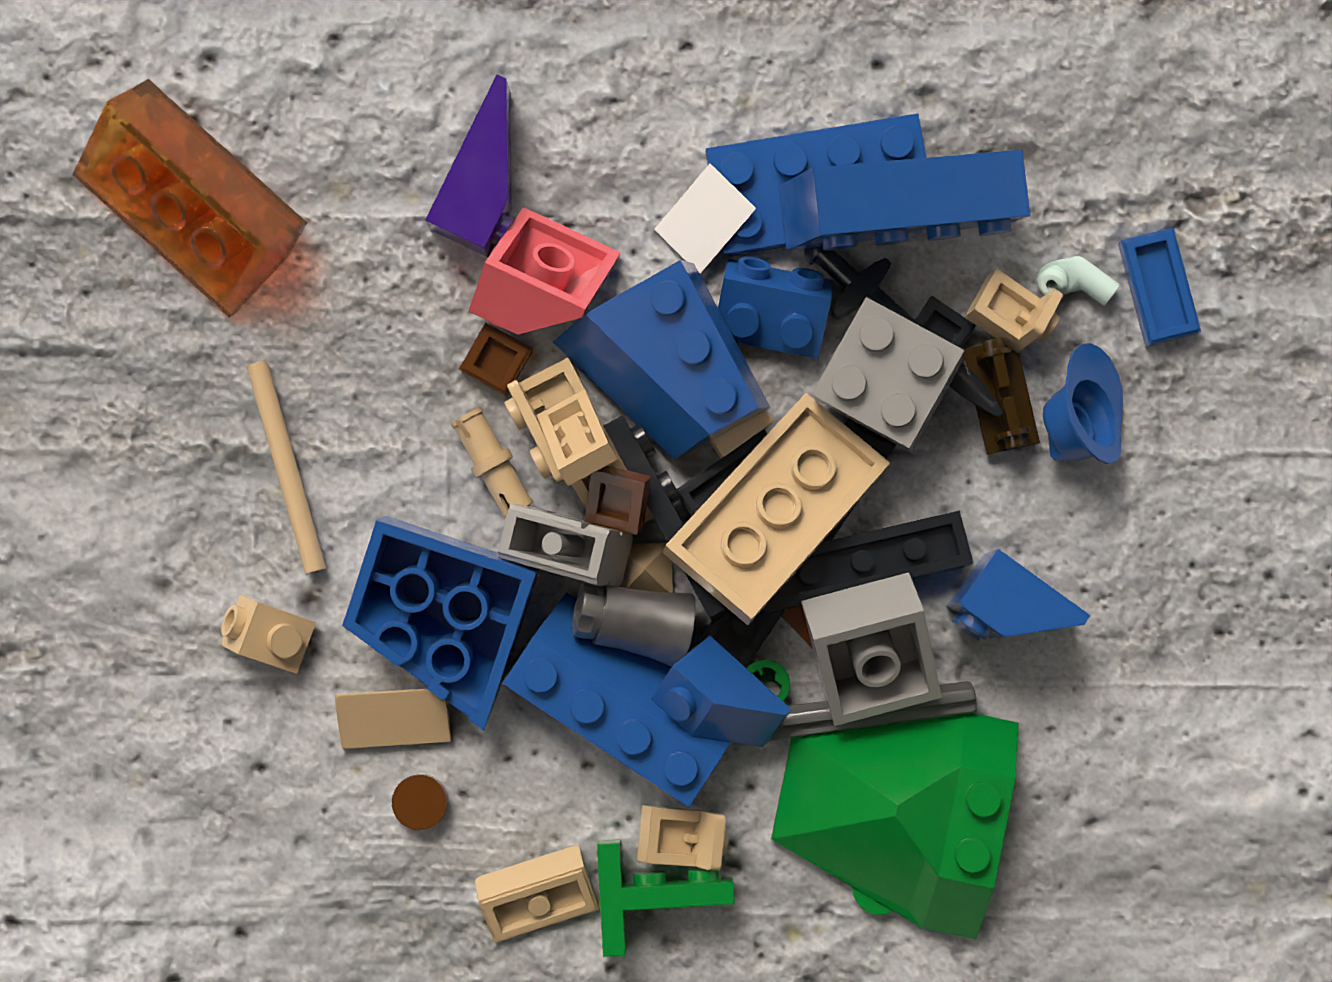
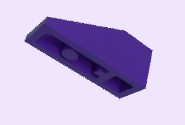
M496 74L425 219L431 231L486 257H489L494 245L497 246L515 220L509 216L512 210L510 89L507 79Z

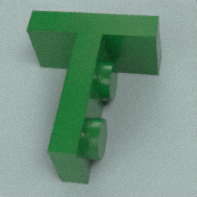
M620 839L598 840L597 857L603 957L626 955L624 910L735 904L733 878L721 877V868L719 871L702 868L688 870V879L667 881L665 871L633 873L632 883H623Z

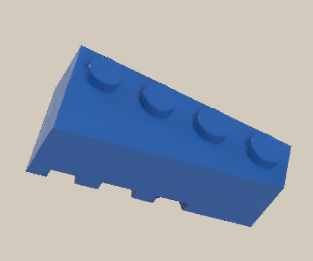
M1023 150L812 167L779 185L787 251L823 246V250H839L857 246L856 242L875 240L877 246L908 242L909 236L927 234L928 241L945 240L960 237V230L978 228L979 236L998 235L1011 232V223L1031 216Z

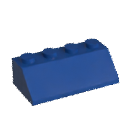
M566 592L535 633L502 684L689 807L720 761L730 742L691 736L651 699L668 674L671 666L621 649L593 644L592 639L572 636V617L577 598Z

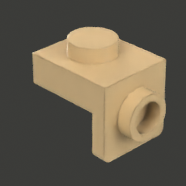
M996 268L985 278L965 317L993 337L1003 338L1006 346L1019 353L1034 340L1042 343L1052 333L1060 318L1055 313V310L1063 294L1053 288L1042 298H1039Z
M240 595L236 605H232L224 616L221 633L224 637L221 644L223 647L239 655L297 674L316 622Z
M642 805L636 861L650 864L693 866L719 871L722 857L728 847L725 815L696 809Z

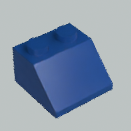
M1000 549L983 554L946 606L956 613L952 623L976 640L980 638L986 640L987 637H1009L1085 625L1091 616Z

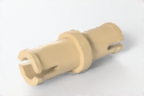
M481 407L459 417L460 419L450 423L475 465L471 468L475 478L482 477L500 509L503 519L506 518L511 504L528 506L534 502L509 461L513 458L509 448L503 450Z

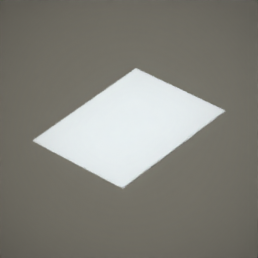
M709 164L654 230L685 261L694 263L701 274L756 208L721 173Z

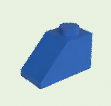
M711 636L671 667L651 698L669 717L693 737L764 747L770 741L791 712V709Z

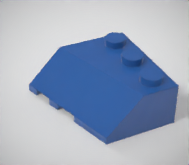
M679 260L585 313L582 318H579L553 341L637 424L640 423L644 431L674 460L771 408L698 269L691 262Z
M384 516L375 522L342 626L394 665H399L427 686L429 691L444 701L445 699L468 716V720L484 731L506 675L540 569L498 558V552L389 516Z

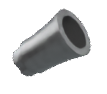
M583 583L579 589L574 606L571 625L572 636L592 639L593 644L621 649L654 659L672 667L687 655L695 620V596L693 593H661L609 585L599 587Z

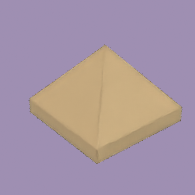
M668 542L632 544L624 578L618 587L673 593L672 560L662 553Z

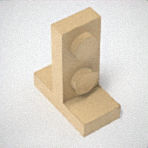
M584 389L537 414L558 471L567 486H573L586 508L592 473L607 465L627 470L606 432L592 400ZM648 506L644 523L654 518Z

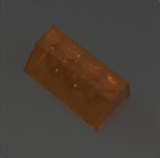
M150 79L106 102L72 174L229 318L240 310L288 258L307 225V222Z

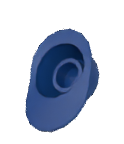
M1092 343L1078 345L1071 353L1067 367L1066 384L1053 394L1043 407V420L1048 433L1050 457L1056 462L1079 461L1094 457L1104 464H1111L1117 462L1121 455L1122 385L1111 358L1100 347Z

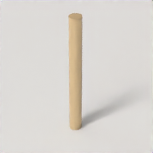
M260 361L250 364L246 368L305 574L308 575L327 569L268 362Z

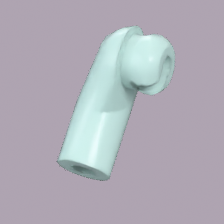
M1080 256L1047 263L1040 269L1037 278L1039 290L1044 295L1053 288L1063 295L1082 290L1103 306L1120 285Z

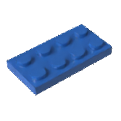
M919 113L706 148L707 166L711 164L756 208L722 248L723 258L786 247L779 185L812 167L926 158Z

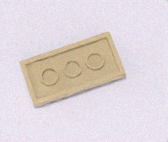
M805 393L665 545L662 553L744 623L749 625L886 471L890 462Z

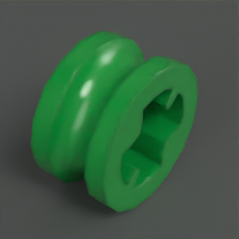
M763 659L753 662L746 668L752 674L758 671L760 675L763 674L762 668L774 670V681L781 685L780 691L776 696L782 701L785 700L789 694L790 679L789 674L782 665L773 660Z

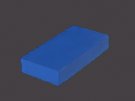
M1174 227L1121 240L1118 243L1145 347L1200 333L1201 328Z

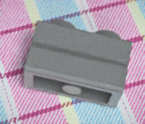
M511 504L507 511L499 544L498 558L596 585L620 586L624 578L633 534L584 522L583 519L557 514L556 512L538 507Z

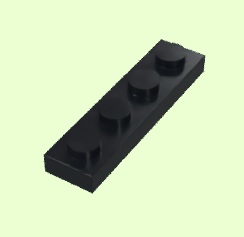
M621 415L603 426L627 470L651 476L647 506L665 539L669 542L686 524V522L683 523L673 505L680 501L682 497L667 471L659 475L655 473L647 457L656 451L641 424L639 423L631 428L624 416ZM684 572L707 615L713 622L732 613Z
M960 510L822 542L760 611V615L802 606L801 601L908 572L913 580L972 565L974 562Z

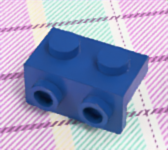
M743 257L739 261L729 259L724 274L718 309L736 343L818 359L831 304L834 281L824 278L823 274L809 268H795L792 271L773 268L768 262L759 258Z

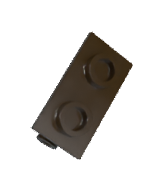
M1003 338L982 342V345L963 349L965 351L964 360L966 366L981 379L1003 411L1002 416L996 417L975 405L986 455L1039 444L1040 440L1020 354L1012 350L1011 347L1006 346Z

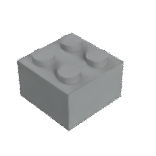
M866 297L811 395L821 404L912 453L965 358V351Z
M909 572L801 601L821 686L834 726L942 698L924 609Z

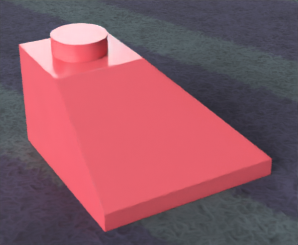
M523 207L485 261L468 312L487 320L494 326L504 328L517 335L582 318L618 261L621 252Z

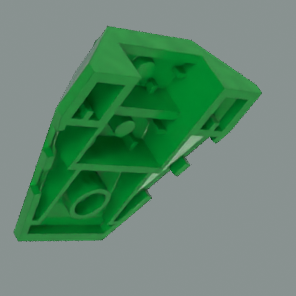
M970 713L791 738L771 840L921 928L976 940L994 890L1016 778L1019 723Z

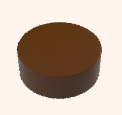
M416 774L407 777L398 784L392 796V809L395 817L402 825L413 830H425L433 827L442 820L448 808V794L444 785L435 777L427 774Z

